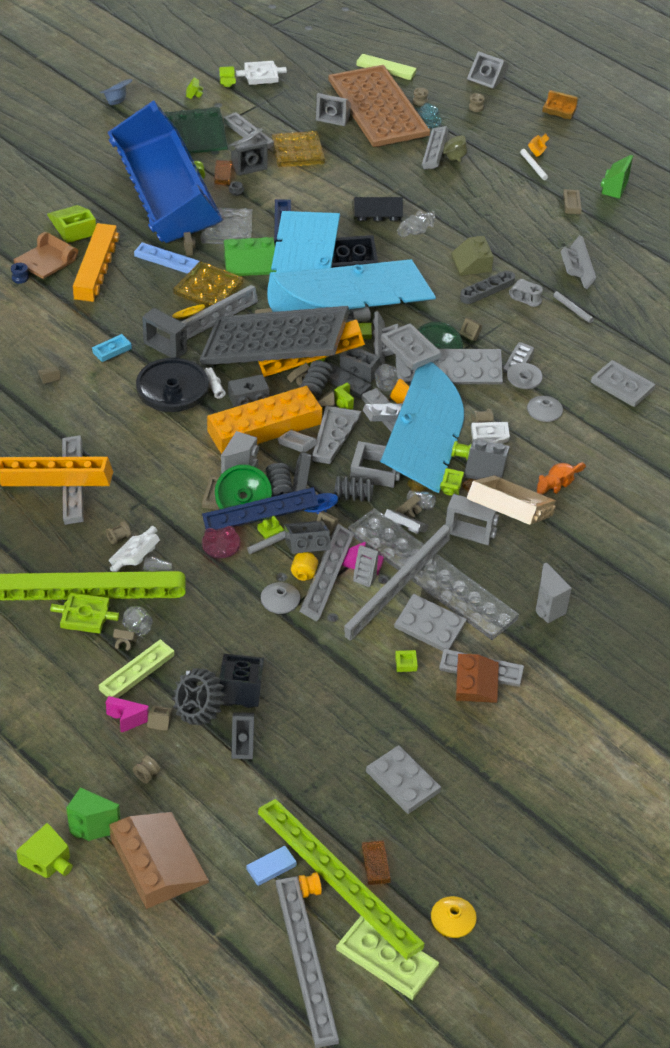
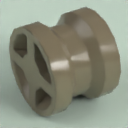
M421 87L414 90L415 97L413 98V103L417 106L427 105L428 90Z
M478 93L472 94L470 96L469 109L473 112H481L484 109L485 97Z
M145 756L140 764H136L133 767V772L140 781L148 783L153 775H157L160 772V767L153 758Z

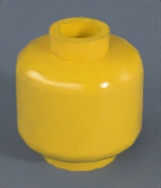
M311 552L296 554L292 562L291 573L298 580H311L316 574L318 559Z

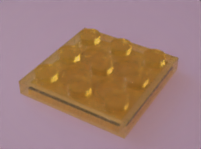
M317 131L272 134L271 139L274 141L273 148L278 167L325 164V157Z
M199 261L173 288V294L200 305L204 304L205 307H210L231 296L243 284V277Z

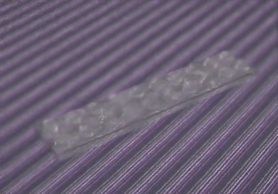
M375 508L348 527V530L354 534V538L361 543L366 542V547L378 551V555L383 556L384 560L398 571L424 546L423 543L389 518L384 517ZM438 554L411 579L454 613L467 619L466 622L491 640L495 639L518 620L519 614Z

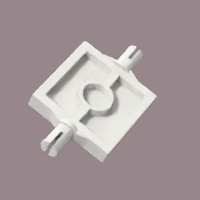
M274 61L244 63L245 70H236V77L245 76L249 85L272 84L278 82V74L287 73L286 67L277 68Z
M150 526L143 534L132 536L109 559L112 565L110 570L118 572L123 566L140 564L143 561V557L153 551L155 545L160 541L157 534H155L157 532L156 527Z

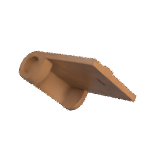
M43 232L37 238V247L15 258L14 263H25L28 266V271L44 279L73 263L78 256V249L48 232Z

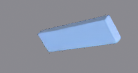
M143 242L134 251L135 257L190 275H194L201 267V261Z

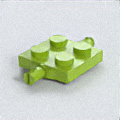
M70 593L64 605L52 603L50 612L62 613L60 627L63 629L100 634L102 626L107 619L119 620V613L108 611L109 598Z

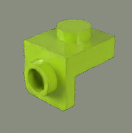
M219 67L220 84H223L224 87H231L232 84H236L234 67Z
M345 383L334 390V403L338 408L353 410L354 398L350 395L349 383Z
M446 468L443 481L440 484V490L449 496H453V494L459 495L464 472Z

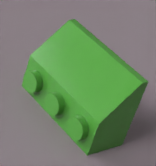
M274 238L224 240L226 276L269 275L271 272H276V270H271L275 251Z

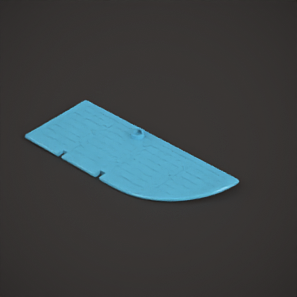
M282 211L277 239L282 240V242H276L271 270L277 271L270 273L267 289L268 303L272 312L321 308L307 304L288 294L275 282L272 275L331 268L340 213Z
M412 259L272 275L275 282L288 294L307 304L321 308L348 306L349 309L365 308V304L369 307L399 304L400 300L408 303L436 299Z
M430 362L416 368L380 462L439 493L445 469L448 468L445 464L450 463L454 441L458 440L457 438L463 426L464 407L452 381L434 363Z

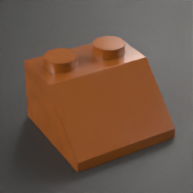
M458 653L456 701L497 703L499 662L478 654Z

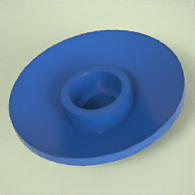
M332 493L317 494L319 507L304 511L316 512V514H319L321 511L327 512V509L333 507L338 502V497Z

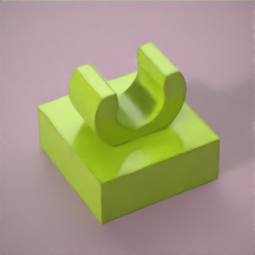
M195 77L192 79L186 89V97L192 99L194 95L198 98L202 96L203 87L199 86V79Z
M272 516L267 521L265 519L262 523L258 524V531L265 539L284 531L275 516Z

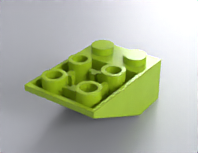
M76 205L47 213V216L66 243L93 235L96 219L89 209Z

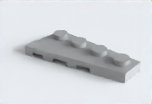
M330 406L325 407L312 461L331 464L360 419L361 411Z

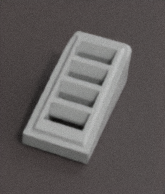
M519 342L505 364L503 372L507 373L508 369L516 363H529L533 358L534 347Z
M362 545L359 546L353 576L354 582L367 587L372 586L377 575L378 551Z

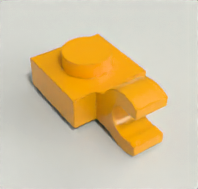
M546 133L542 137L537 135L528 144L536 157L540 156L547 148L545 143L549 140V137Z

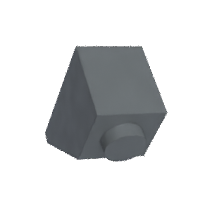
M233 712L231 759H253L254 713Z

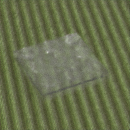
M218 208L223 221L203 229L201 243L224 244V240L251 238L253 209Z

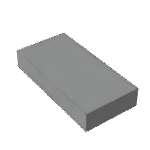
M289 430L278 438L279 444L299 452H307L317 445L315 438L293 430Z

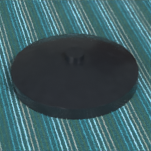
M163 358L149 363L139 372L136 379V390L141 401L147 406L164 412H180L193 408L203 401L208 392V377L202 367L190 360Z

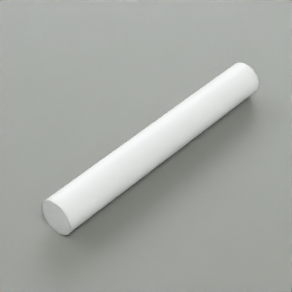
M522 149L520 151L521 155L543 180H546L548 175L525 149Z

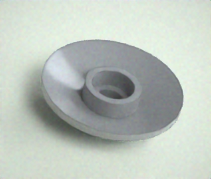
M522 362L516 363L508 369L507 378L512 385L518 388L532 389L541 383L542 373L536 366Z
M537 396L528 402L527 411L531 417L538 421L552 422L561 417L563 407L555 398Z
M284 582L272 583L263 589L261 603L264 608L272 613H289L298 607L300 593L291 584Z

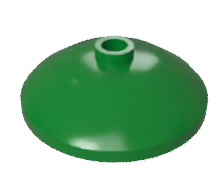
M236 465L227 469L221 474L215 486V500L219 509L262 500L272 496L271 484L267 476L258 468L250 465ZM246 493L247 497L242 499L240 495Z

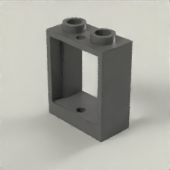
M155 308L144 314L142 317L144 344L171 358H180L187 352L186 324ZM157 328L170 334V340L157 334Z
M322 520L284 524L285 541L292 554L331 550L330 531Z

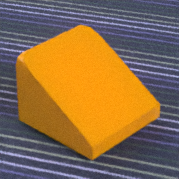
M399 379L390 394V398L397 404L403 403L409 386L402 379Z

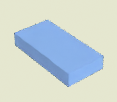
M283 846L248 864L247 871L259 886L296 867L297 862L287 847Z

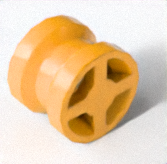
M317 872L312 873L311 876L299 875L303 898H307L310 894L321 895V883Z

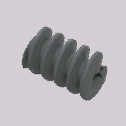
M313 361L300 387L307 386L316 400H318L333 368L324 361Z
M284 463L268 465L266 467V476L271 484V497L293 492L288 465Z
M337 475L334 494H337L338 499H341L343 494H345L346 500H349L352 495L353 501H356L358 496H360L361 502H364L366 497L368 502H371L374 482L371 484L370 479L367 478L366 482L363 483L362 478H359L356 483L355 477H352L351 481L348 482L347 476L341 481L340 476Z

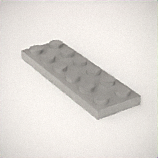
M438 349L441 352V358L432 361L448 376L453 384H502L501 349ZM396 355V383L399 379H402L406 384H411L416 369L411 370Z

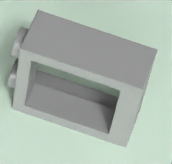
M358 441L351 464L350 480L352 477H355V481L362 478L363 482H366L368 478L371 484L374 482L376 485L394 488L395 481H399L401 473L392 469V472L362 467L364 459L380 462L386 446Z
M453 494L447 509L446 526L450 528V535L489 545L491 538L495 539L497 533L495 526H497L499 515L493 509L468 500L466 497ZM458 513L487 521V526L484 528L459 521Z

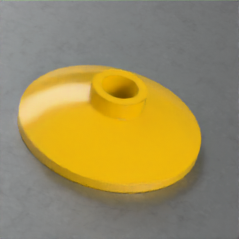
M201 304L174 313L172 317L175 319H187L202 311L205 305Z
M449 896L435 903L431 911V921L434 928L442 935L459 938L469 934L475 927L476 912L473 906L465 899Z

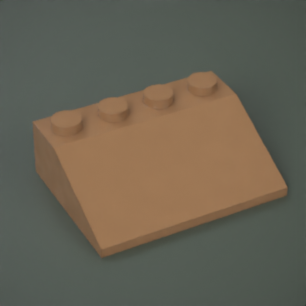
M172 812L129 816L109 824L111 841L146 909L209 883Z

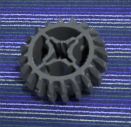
M195 668L186 671L185 675H180L181 681L175 682L177 689L172 690L175 693V697L172 700L176 702L173 708L178 709L176 715L181 716V720L190 725L196 724L201 726L204 723H211V719L217 718L216 712H221L220 705L224 704L221 700L226 694L221 692L224 688L222 684H219L221 679L216 677L214 672L208 671V669ZM199 681L203 682L201 686L197 685L196 683H198ZM200 708V711L196 713L194 709Z

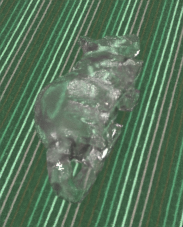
M419 210L416 216L412 214L400 224L397 231L398 235L406 237L409 234L420 235L424 233L429 225L431 227L435 225L434 220L436 216L434 211L424 214Z

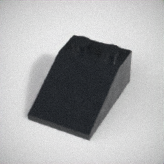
M223 654L219 677L221 679L219 684L224 686L221 692L226 694L221 700L224 702L223 705L230 706L235 704L246 708L259 706L264 658Z

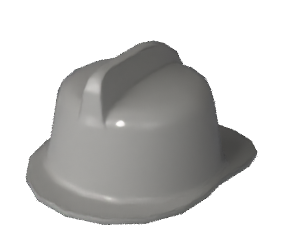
M257 129L241 140L231 143L229 146L234 145L236 149L257 144L256 135L263 129Z

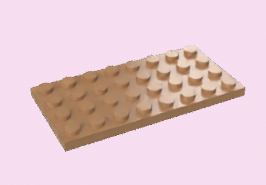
M384 65L329 75L328 80L339 97L348 99L351 103L350 113L373 147L430 136L429 128Z

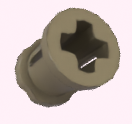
M490 408L481 412L474 410L471 413L472 423L493 422L494 420L493 412Z
M122 521L120 525L107 529L106 536L110 543L114 545L125 537H131V531L127 523Z

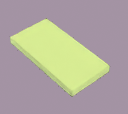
M362 916L359 917L336 945L337 951L411 1000L416 997L439 966L438 961L423 951L406 960Z

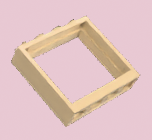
M495 475L474 480L467 496L468 500L529 525L553 516L556 507L554 505L556 500Z

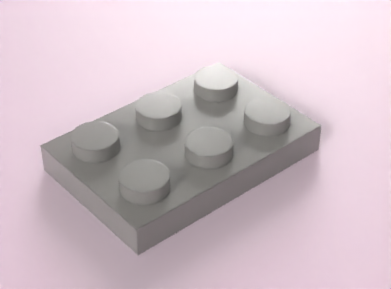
M407 324L381 336V341L411 370L441 358V352L412 324Z
M613 360L591 379V383L633 407L638 405L655 389L654 383Z
M413 594L395 622L394 628L443 651L444 649H451L465 626L467 619Z
M399 745L366 767V772L407 814L441 791V786Z

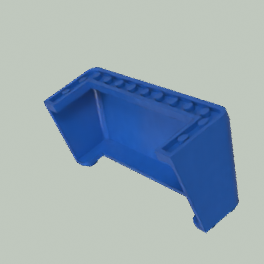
M155 100L108 131L110 136L109 142L113 147L116 146L118 148L117 151L122 157L121 160L127 166L125 169L131 175V181L136 184L134 188L140 194L138 195L140 200L145 203L143 207L149 213L147 214L150 222L148 226L153 233L157 232L156 235L161 242H172L184 237L183 233L185 232L193 234L223 221L182 137Z

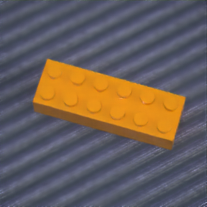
M303 386L208 415L207 432L222 454L236 431L257 437V444L279 438L289 430L298 432L320 425L322 422V407L309 388Z

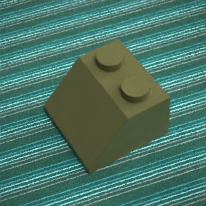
M485 236L470 237L451 252L452 259L460 276L492 272L494 256Z

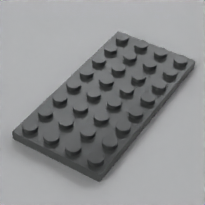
M338 306L217 317L200 357L201 365L335 355L350 312L349 307Z

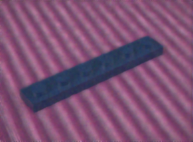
M312 487L203 513L202 516L206 533L208 534L270 519L272 516L279 517L316 508L319 505L315 489Z

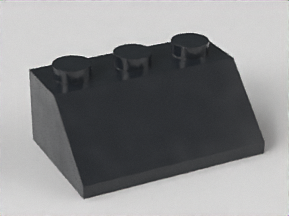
M354 197L352 201L353 219H357L360 222L367 221V219H373L376 222L383 221V219H389L392 222L399 221L403 217V197Z
M374 235L336 238L331 268L378 263Z

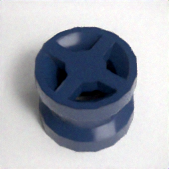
M18 262L11 266L13 282L22 284L28 281V266L25 263Z

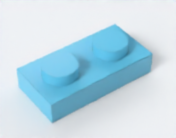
M121 334L92 347V353L101 362H104L132 349V345Z

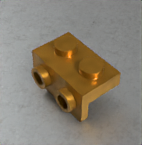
M550 90L542 112L564 119H571L577 108L578 97Z

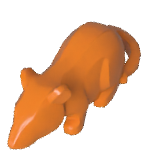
M583 462L576 466L567 463L554 465L548 475L545 477L543 475L539 476L537 493L543 495L549 489H553L554 493L557 494L561 486L563 485L566 488L575 479L574 473L581 472L586 465Z

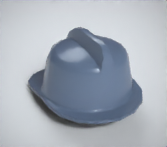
M124 80L109 89L100 91V93H104L110 105L121 103L126 97V85L133 80Z

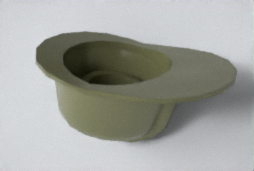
M456 136L445 143L443 153L446 154L449 160L461 162L462 157L467 154L465 136Z

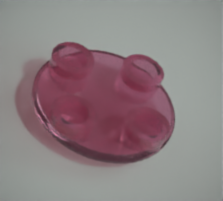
M232 526L217 530L208 528L205 530L202 538L203 550L214 558H227L234 555L239 550L241 543L239 535Z

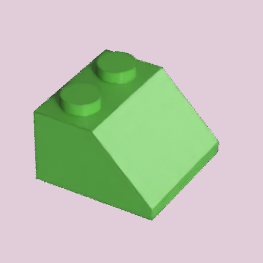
M633 155L613 163L611 168L607 169L605 178L601 182V187H603L602 194L620 199L629 181Z
M81 787L66 807L69 832L76 838H83L88 841L109 836V824L121 820L119 804Z

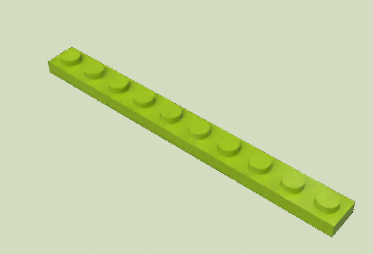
M277 799L259 808L258 814L406 960L423 950L425 943Z

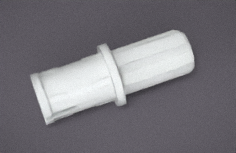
M205 368L204 371L208 377V387L212 389L215 398H223L226 392L221 385L220 378L216 376L213 368Z

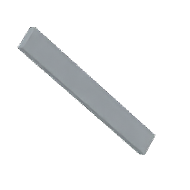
M443 525L344 626L345 638L350 641L353 640L450 540V528Z
M298 876L276 880L278 897L315 1048L339 1044Z

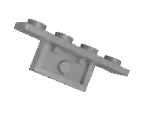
M579 235L571 245V249L564 247L561 250V255L567 273L571 276L580 277L583 287L588 289L594 283L596 275L583 236Z
M377 311L375 312V319H373L375 327L373 331L375 338L373 347L375 349L374 355L380 357V367L383 369L385 368V357L395 353L381 341V336L400 328V326L395 324L385 328V322Z

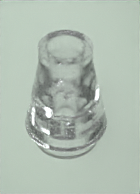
M409 490L407 500L417 494L421 500L416 505H419L423 510L433 509L436 497L431 492Z
M151 555L150 557L145 556L143 572L171 571L172 562Z

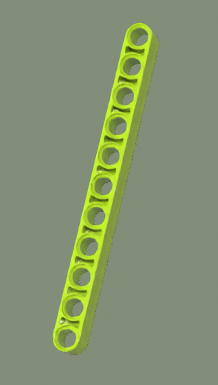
M179 571L0 574V601L68 600L70 593L106 597L109 599L180 598L186 592V577L184 573Z

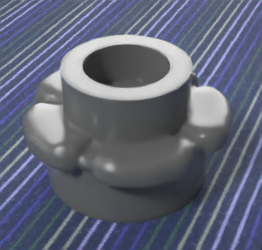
M239 181L232 182L229 186V192L234 196H239L244 192L243 184Z

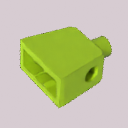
M48 823L16 850L20 865L45 878H50L56 871L66 876L73 868V865L68 862L70 858L68 845Z

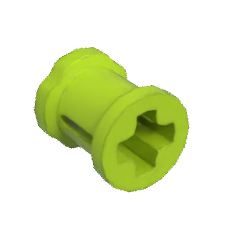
M454 441L451 456L464 457L468 460L472 444L468 446Z

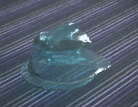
M425 103L422 107L415 108L428 128H436L441 124L442 120L439 109L435 105Z

